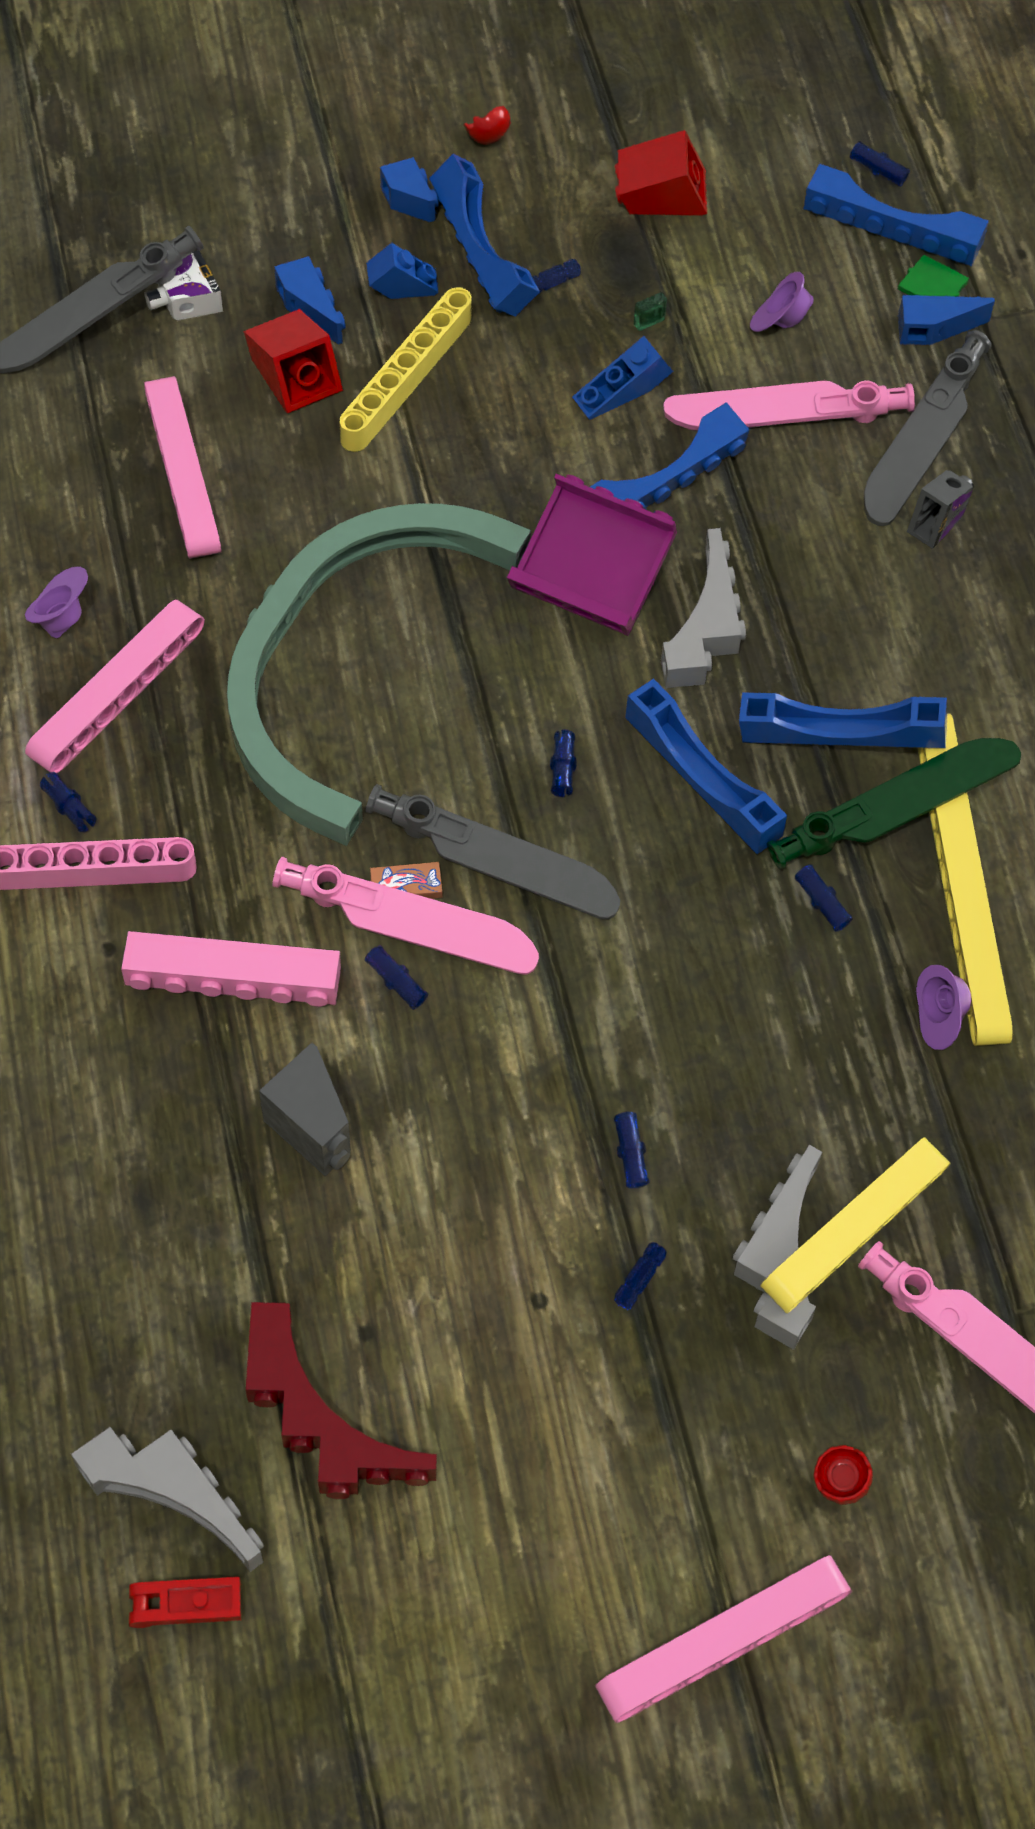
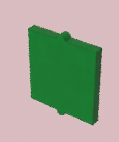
M923 255L913 268H908L907 275L898 285V290L907 295L959 297L969 278Z

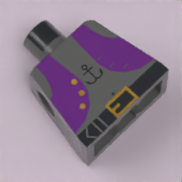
M946 470L921 489L907 532L933 549L964 515L974 488L972 480L967 476H958L952 471Z

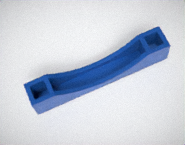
M452 154L429 179L435 189L438 200L446 210V218L453 224L457 232L455 234L456 238L464 246L468 253L466 255L468 261L475 267L479 275V283L490 296L489 303L498 312H506L516 316L540 291L529 270L510 261L503 260L490 245L482 219L483 182L473 163Z
M819 164L807 187L804 210L969 266L973 265L979 253L989 222L962 211L948 214H920L893 208L868 195L852 180L848 173Z
M726 402L701 418L697 434L691 445L680 458L667 468L652 475L633 480H600L590 487L593 489L596 486L603 487L614 494L613 497L623 501L626 498L633 499L642 504L643 509L646 510L652 503L656 502L659 504L666 500L672 491L679 486L685 488L690 485L697 475L703 471L710 472L721 463L722 459L731 455V457L738 455L746 447L745 442L750 429Z
M654 678L628 695L625 718L756 854L767 848V842L771 840L776 842L783 837L787 819L786 813L765 792L742 782L715 759L694 733L676 701Z
M742 692L739 717L742 742L946 748L947 698L910 697L901 702L882 707L834 709L804 704L776 693Z

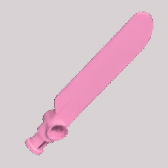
M816 381L671 396L664 402V415L676 425L690 430H698L703 416L727 402L747 427L839 418H853L860 423H869L874 421L878 415H886L891 410L907 409L909 412L914 411L915 400L914 389L911 383L906 384L905 387L887 389L885 385L878 386L871 381H861L853 389L846 390L831 381Z
M281 857L278 861L273 878V887L279 888L282 885L299 890L302 896L313 898L322 907L341 906L350 923L357 928L522 975H528L533 972L538 964L539 953L533 942L519 928L505 920L346 875L333 865L325 864L318 867L310 864L308 867L288 862L285 857ZM323 882H332L336 885L331 890H323L319 887Z
M878 1241L865 1255L858 1267L861 1270L867 1269L883 1282L882 1288L892 1295L893 1303L897 1308L904 1312H913L1035 1413V1347L971 1294L964 1290L937 1289L933 1285V1280L927 1271L922 1268L911 1267L905 1261L898 1262L883 1249V1244ZM905 1285L915 1286L919 1290L920 1295L910 1294L906 1290Z

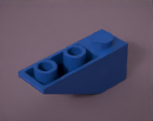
M309 256L274 266L276 289L286 309L290 312L300 309L327 332L332 341L341 344L345 321L340 311L336 312L334 309L335 303L330 289L325 290L323 286L324 280L320 268H314Z
M902 295L898 313L900 344L931 345L988 323L995 299L987 297Z
M643 336L573 395L572 398L591 420L650 392L673 371L646 337Z

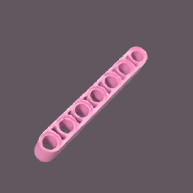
M176 377L144 382L148 406L188 557L192 559L221 553L218 531Z
M179 600L170 602L32 736L26 746L25 754L51 774H57L63 770L200 634L205 622L204 617Z
M180 837L0 845V868L7 865L11 866L8 869H0V890L182 882L192 878L197 869L192 843ZM177 858H186L185 860L179 862L173 861ZM144 859L151 860L147 863H139L141 860ZM108 861H116L115 863L110 865L104 864ZM72 863H81L78 866H69ZM39 864H46L41 868H34Z
M832 1556L824 1557L600 1680L595 1687L614 1722L619 1723L833 1606L847 1597L852 1590Z

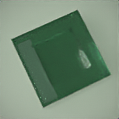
M662 292L635 303L633 324L639 331L665 320L667 298Z

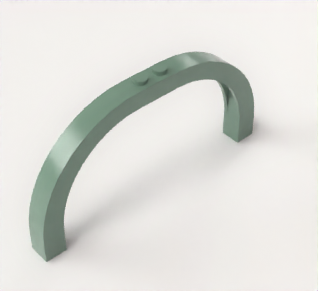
M427 503L397 505L364 513L336 525L309 543L292 559L275 584L268 586L259 608H254L250 613L247 626L232 656L228 674V710L235 748L250 778L270 802L297 823L345 846L348 845L363 820L362 802L309 778L283 757L267 735L257 708L259 685L266 664L312 594L328 578L347 565L366 556L396 548L438 547L452 549L479 557L507 570H511L512 566L518 567L530 542L531 530L492 514L462 506Z

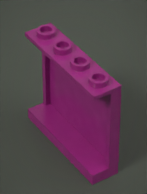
M556 474L554 477L556 487L518 567L512 566L507 576L508 582L513 589L629 636L677 534L675 521H672L673 518L665 512L655 510L653 513L643 509V505L633 499L626 498L623 501L615 498L611 491L603 487L596 486L595 489L588 487L576 476L567 474L564 477Z

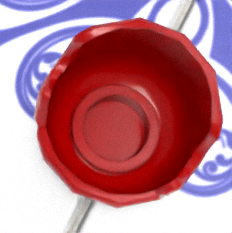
M504 106L495 107L484 118L475 116L473 118L474 123H464V127L475 142L482 145L495 143L508 131L511 123L510 115Z
M842 1445L830 1447L818 1457L814 1469V1480L817 1489L827 1500L839 1505L853 1504L866 1496L872 1485V1467L862 1451Z

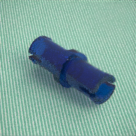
M861 141L857 142L851 151L850 159L870 168L872 174L876 176L880 174L900 187L909 176V168L889 159V154L885 152L879 153L864 145Z
M561 730V739L559 731L554 733V755L550 758V768L553 770L551 792L558 797H565V788H567L566 794L568 796L573 792V771L577 766V760L574 757L576 736L570 730Z
M56 772L48 773L47 776L54 785L52 786L43 777L40 781V788L55 802V809L61 815H66L79 832H87L89 829L82 819H85L93 827L97 821L96 816L81 802L80 794L76 790H71Z
M812 864L803 867L794 876L795 880L800 883L812 899L811 905L814 909H820L833 926L835 932L842 930L851 923L853 917L849 915L835 897L837 892L832 886L828 887Z
M382 945L374 947L366 955L365 962L385 980L384 985L389 990L394 989L412 1010L418 1008L428 998V992L424 991L409 975V969L405 965H399L384 950Z
M623 1112L615 1115V1118H613L619 1141L617 1155L619 1158H622L627 1188L644 1187L650 1182L643 1155L646 1153V1146L640 1139L636 1119L637 1114L635 1112Z

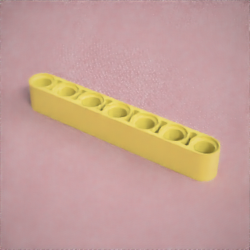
M452 288L448 290L342 413L340 417L341 444L346 450L360 451L367 447L471 322V294L466 289Z
M925 1137L922 1138L763 1281L760 1287L788 1314L934 1182L951 1163Z

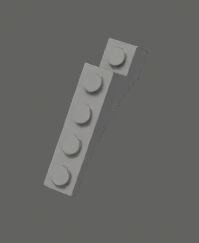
M720 528L707 529L705 544L707 576L700 599L680 631L670 642H663L661 665L666 688L705 685L706 673L712 670L711 656L738 654L740 641L746 638L745 623L743 620L739 621L737 614L740 613L739 594H733L732 589L735 585L733 567H728L727 560L730 557L728 541H723Z
M811 1145L808 1146L803 1156L798 1153L794 1156L787 1169V1173L791 1174L785 1184L779 1182L769 1198V1201L773 1203L767 1213L761 1211L751 1227V1230L755 1232L749 1243L743 1240L733 1256V1260L737 1261L734 1275L764 1292L753 1311L758 1314L755 1328L793 1350L810 1324L816 1306L809 1302L807 1296L787 1314L760 1285L777 1267L798 1250L799 1217L802 1201L822 1155V1151Z
M109 1427L71 1454L75 1466L97 1496L102 1492H113L143 1498L167 1506L193 1519L212 1532L236 1554L250 1572L263 1563L260 1551L264 1547L262 1541L251 1527L245 1531L237 1519L241 1517L238 1508L229 1497L224 1500L215 1490L219 1486L216 1478L206 1466L202 1469L198 1467L193 1460L197 1454L184 1436L178 1439L173 1431L169 1430L135 1454L136 1451L124 1434L117 1437L112 1428Z

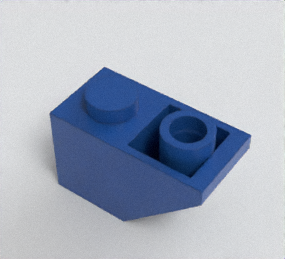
M414 157L381 166V190L390 208L427 222L435 221V208L439 206L438 197L434 189H429L426 172L423 168L419 169Z
M393 243L389 244L366 263L369 286L390 299L434 296L438 293L435 269L429 263H424L414 257L409 251L403 250Z

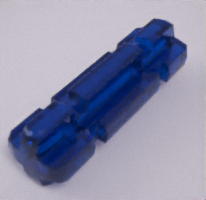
M570 259L563 262L564 266L559 264L538 273L539 277L533 275L532 278L540 291L539 293L542 292V288L547 290L566 282L567 277L568 279H573L581 274V267L577 260Z
M655 1242L649 1243L643 1252V1257L638 1259L624 1280V1285H621L615 1293L614 1301L619 1306L627 1310L633 1307L638 1299V1294L643 1292L655 1274L656 1268L666 1258L667 1251L665 1248Z

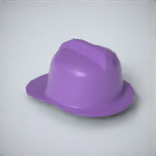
M793 272L785 277L773 294L756 311L750 321V328L753 332L765 330L773 324L789 328L798 324L804 318L814 299L803 286L804 275L801 272Z
M71 567L55 576L39 597L27 608L25 613L26 620L31 623H39L50 636L59 638L81 617L82 610L78 596L87 584V571L82 567Z
M930 965L920 974L916 987L922 1037L928 1046L935 1050H944L951 1046L958 1037L961 1022L971 1006V992L965 981L953 975L949 969L942 965Z

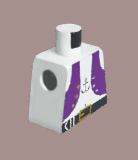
M198 250L182 260L183 264L176 268V274L171 281L165 284H158V288L144 292L150 310L166 305L172 318L175 320L223 311L221 290L201 252Z

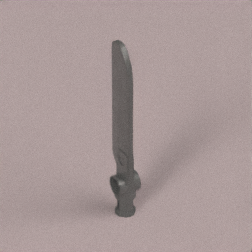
M190 226L184 228L183 233L171 241L166 239L162 243L151 242L145 245L140 252V259L136 262H118L113 264L0 342V373L20 371L37 363L151 284H165L171 281L176 274V268L183 264L182 260L196 250L201 251L204 249L195 231Z
M977 330L969 331L965 336L964 345L947 356L944 367L869 476L864 491V511L871 523L878 526H886L894 521L965 415L968 404L964 391L968 388L972 375L980 365V357L991 348V341L984 333Z
M378 784L371 791L366 805V813L372 814L375 812L391 818L393 824L403 827L406 834L413 838L430 837L439 856L446 860L599 919H611L619 910L620 898L616 889L604 875L589 865L436 807L434 802L425 795L408 796L403 794L400 797L382 790V786ZM415 814L424 815L425 818L416 819L412 816Z

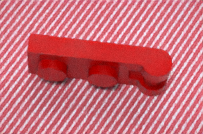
M240 1577L138 1582L129 1585V1598L133 1600V1611L129 1613V1626L132 1628H147L152 1625L241 1620ZM160 1597V1609H149V1599Z

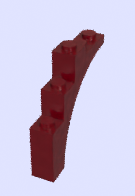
M251 1302L246 1375L248 1402H254L256 1406L265 1408L275 1407L277 1403H283L281 1435L283 1448H290L291 1451L296 1453H309L313 1451V1448H320L318 1472L320 1494H326L331 1499L349 1498L350 1494H358L359 1479H366V1482L372 1485H385L389 1483V1480H405V1483L408 1485L423 1486L427 1485L428 1481H436L437 1454L406 1451L378 1442L352 1428L325 1404L311 1386L297 1358L292 1338L290 1303Z

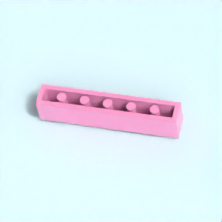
M128 931L121 969L125 985L138 990L160 988L172 993L192 991L201 992L211 997L219 996L220 994L235 995L244 1000L266 998L278 1003L298 1001L320 1007L326 1004L336 1005L341 963L340 951Z

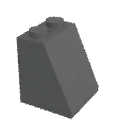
M311 1043L262 1087L259 1092L263 1121L326 1176L332 1169H340L350 1157L349 1122L316 1045Z

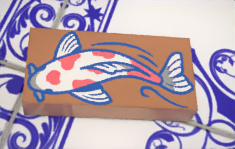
M439 862L370 868L371 882L430 899L442 898Z

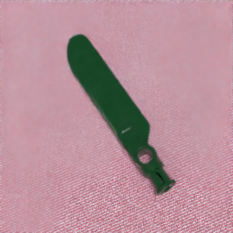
M980 738L957 745L827 812L816 811L806 816L803 824L792 829V834L776 842L773 840L767 842V849L771 859L777 868L782 870L786 868V863L802 855L808 857L812 854H827L832 850L834 844L841 839L864 843L872 841L1015 768L1020 764L1021 751L1013 741L1002 738ZM816 831H823L826 834L816 836L812 833Z

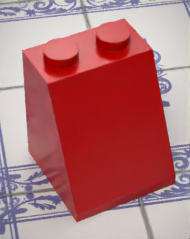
M686 130L618 150V163L615 164V172L619 185L615 187L618 202L620 204L624 203L629 214L692 216L707 214L706 170Z
M300 309L244 331L252 361L286 413L343 391L329 334Z

